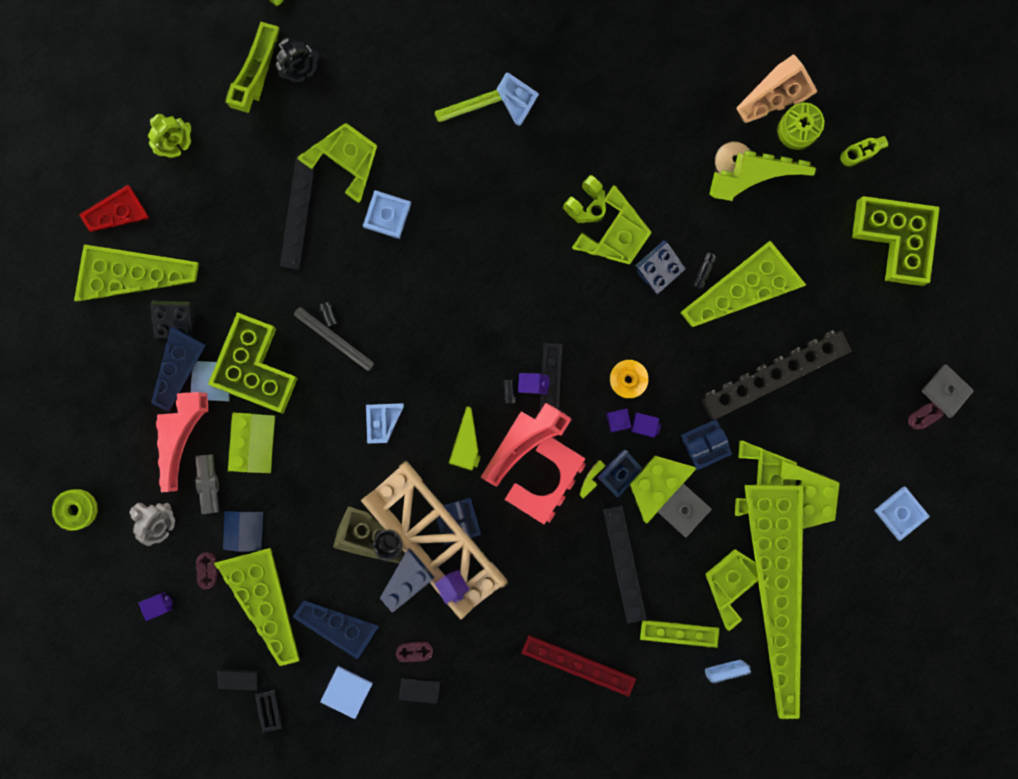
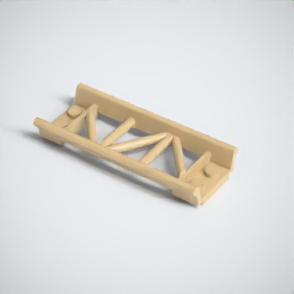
M404 462L399 469L361 501L385 530L392 529L399 533L403 541L402 550L406 553L411 548L435 577L430 581V584L438 593L439 591L435 583L445 576L438 567L463 547L460 574L470 591L464 594L465 598L456 604L454 601L448 603L456 615L462 619L482 600L499 587L504 586L507 580L495 565L488 561L429 491L410 464ZM416 486L434 507V510L409 530L413 487ZM405 495L401 524L389 508ZM439 515L455 532V534L416 536ZM456 542L434 561L430 559L418 544ZM470 553H472L484 569L467 582Z

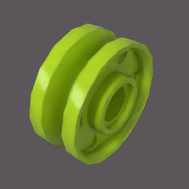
M82 489L68 490L61 493L55 499L52 506V515L55 522L61 528L67 530H79L89 526L95 520L98 512L95 498L89 492ZM73 505L78 507L77 514L72 512Z

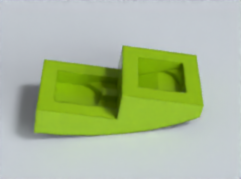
M600 460L591 468L580 490L582 498L597 485L592 479L605 467Z

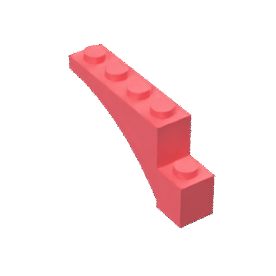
M205 392L177 394L176 406L178 413L157 415L159 485L161 492L178 491L179 464L186 441L200 417L205 412H208V394Z
M546 403L536 419L521 412L481 475V478L497 487L511 467L528 451L553 436L562 435L571 418Z

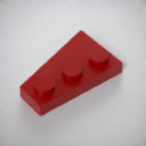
M129 185L79 214L90 232L149 218Z

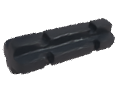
M712 253L706 254L705 262L702 263L697 275L698 278L695 279L693 284L695 288L703 289L706 283L705 280H707L713 267L712 264L715 263L717 258L716 255Z

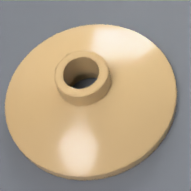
M730 142L723 145L715 158L718 172L721 173V170L734 172L736 162H733L732 157H737L738 152L745 153V150L750 151L749 148L738 142Z

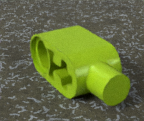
M885 136L877 139L868 138L851 145L841 154V162L845 166H853L874 156L879 150L888 147L887 139ZM865 147H871L872 150L869 149L862 153ZM848 152H852L855 155V160H851L848 157Z

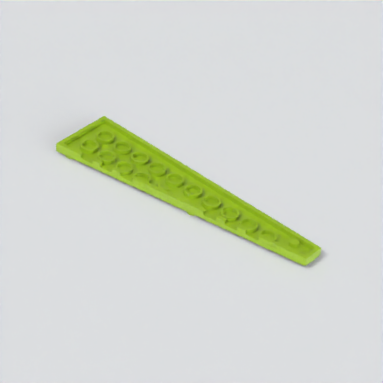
M744 485L778 717L780 719H799L803 486Z

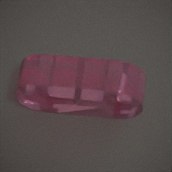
M933 402L928 403L910 415L909 425L913 429H923L941 418L944 412L938 408L936 411L937 415H928L932 411V407H937ZM915 417H925L923 420L920 421L921 425L915 424Z
M210 552L201 553L196 560L197 582L202 589L212 588L217 580L216 566L214 565L216 559ZM205 556H207V559L211 560V562L207 564V569L205 567V563L201 562V560L204 559ZM206 572L208 578L212 579V582H209L208 585L202 581L206 577Z
M428 642L404 643L396 651V656L401 662L425 661L431 658L433 654V648ZM422 646H425L430 652L423 656L422 653H416V651L421 650ZM403 648H406L407 651H413L412 654L407 655V658L400 654Z

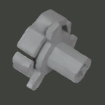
M137 503L130 510L131 518L136 521L133 530L136 534V539L147 546L162 542L169 535L165 531L166 528L169 531L174 528L175 518H173V512L169 503H158L156 507L153 505L146 507L143 503Z

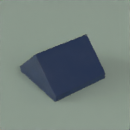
M622 450L596 477L618 498L630 486V483L643 468L626 450Z
M224 511L223 550L238 552L261 551L263 512Z

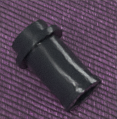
M330 302L319 305V312L323 315L326 327L338 323L332 309L333 305Z
M515 380L503 381L505 395L503 400L505 404L517 403L518 397H516Z

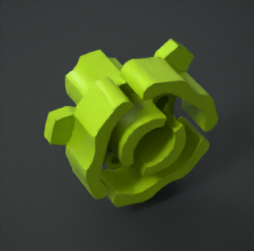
M157 114L150 120L152 128L148 138L150 139L149 145L153 149L154 154L172 158L181 154L177 144L180 145L182 150L188 149L191 143V125L189 123H185L181 118L175 120L172 116L165 118L163 114Z

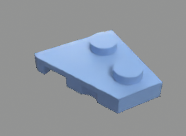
M510 73L505 74L497 88L515 124L521 125L539 94Z
M404 404L366 405L367 443L388 442Z

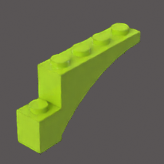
M260 22L247 60L233 84L231 83L226 103L230 108L249 113L253 99L259 101L280 31L278 26Z
M745 150V153L738 152L734 172L721 170V173H714L710 195L714 198L733 201V197L761 181L784 175L803 174L814 176L816 168L811 166L809 161L799 160V163L792 162L793 159L781 157V160L774 159V155L763 154V156H756V152Z

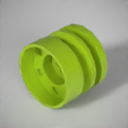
M810 103L795 104L786 112L778 124L779 139L790 149L800 150L807 148L820 136L824 129L823 114L816 106Z

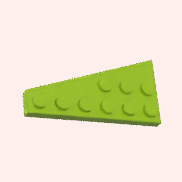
M769 241L680 313L691 327H695L804 287L806 284L773 243Z

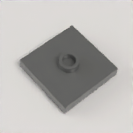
M947 364L940 368L922 390L949 418L955 415L974 391Z
M682 484L661 507L658 513L684 537H687L712 509L685 484Z

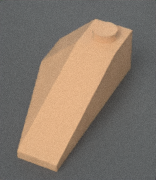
M793 54L780 63L736 109L744 122L747 123L766 116L768 112L775 109L779 111L784 109L786 105L801 103L816 93L817 90L803 64Z

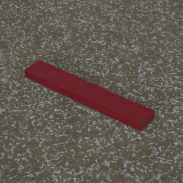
M528 635L521 654L628 697L636 681V678L531 635Z

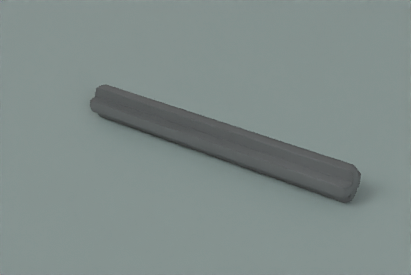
M299 307L295 311L294 316L364 369L369 371L373 367L374 363L304 309Z

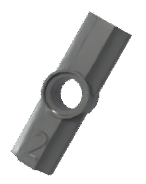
M196 456L198 475L196 477V489L198 494H200L201 514L219 512L217 495L219 481L218 476L215 475L214 456Z

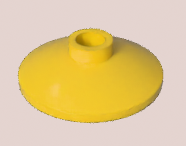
M624 360L612 369L610 384L614 392L619 396L634 398L645 391L648 385V373L639 362ZM626 376H630L632 378L631 383H627L625 381Z

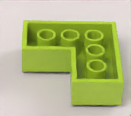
M863 196L857 200L852 238L890 243L885 281L924 286L930 283L939 207Z
M237 313L208 385L284 414L298 378L262 364L276 329L271 325Z

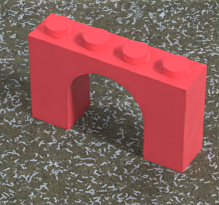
M552 437L541 442L536 451L553 461L560 471V483L555 491L545 496H538L514 483L505 498L506 501L543 524L546 521L550 522L555 515V512H553L555 506L562 504L565 499L563 495L565 490L572 488L576 481L573 479L577 472L580 474L586 465L584 463L585 458Z

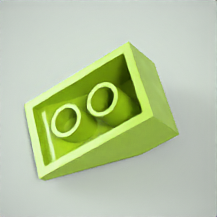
M467 407L449 463L473 470V467H478L481 456L477 455L478 446L472 409Z

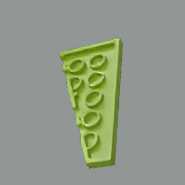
M84 245L74 301L78 302L196 282L199 263Z
M271 548L214 563L224 577L225 582L230 586L239 604L257 628L256 630L259 635L262 636L268 645V649L279 666L299 661Z

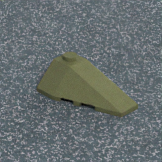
M348 507L337 530L333 548L380 559L376 556L373 543L376 535L385 529L369 513ZM402 550L396 558L388 561L400 563L405 555L404 551Z

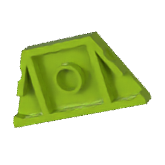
M654 456L630 483V487L645 523L652 519L696 470L695 467Z

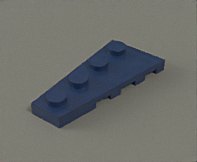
M172 326L170 327L151 401L152 404L169 412L177 398V394L181 391L206 344Z
M307 601L302 602L293 618L356 659L360 657L379 627Z

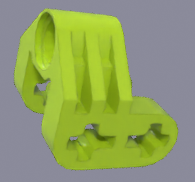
M591 175L583 182L582 188L594 199L586 209V212L583 211V206L573 197H570L564 203L563 209L578 223L600 221L606 211L605 191L602 189V184ZM599 208L602 213L599 216H595L592 214L591 209Z

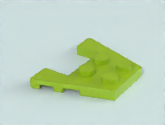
M345 123L322 141L312 146L308 151L301 154L298 160L312 169L322 154L328 156L356 177L345 194L359 203L377 145Z
M613 185L604 201L620 211L599 243L581 233L572 248L630 264L650 236L651 230L619 189Z
M739 441L738 458L758 459L757 485H796V480L781 478L782 460L797 465L796 462L745 441ZM736 498L735 516L747 514V500Z
M782 460L781 478L800 480V485L803 486V529L835 521L839 482Z
M735 549L705 574L725 628L728 631L742 621L730 604L758 581L756 562Z

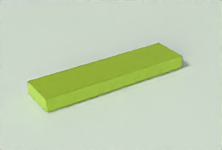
M642 620L641 640L718 648V627Z

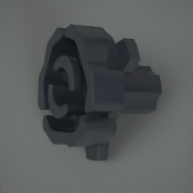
M289 37L282 40L279 44L281 51L276 56L278 62L275 64L278 75L292 82L304 81L303 73L311 77L317 69L318 51L314 50L310 44L305 45L303 41L295 42L294 39Z

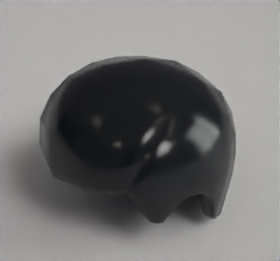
M387 529L382 530L376 535L373 543L376 556L384 561L393 560L400 554L403 548V541L398 532Z

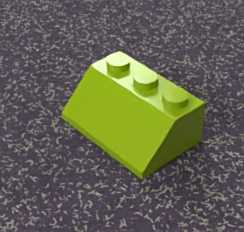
M232 413L228 471L271 473L275 416Z

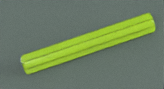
M495 90L435 112L438 122L501 101L502 98L498 91Z

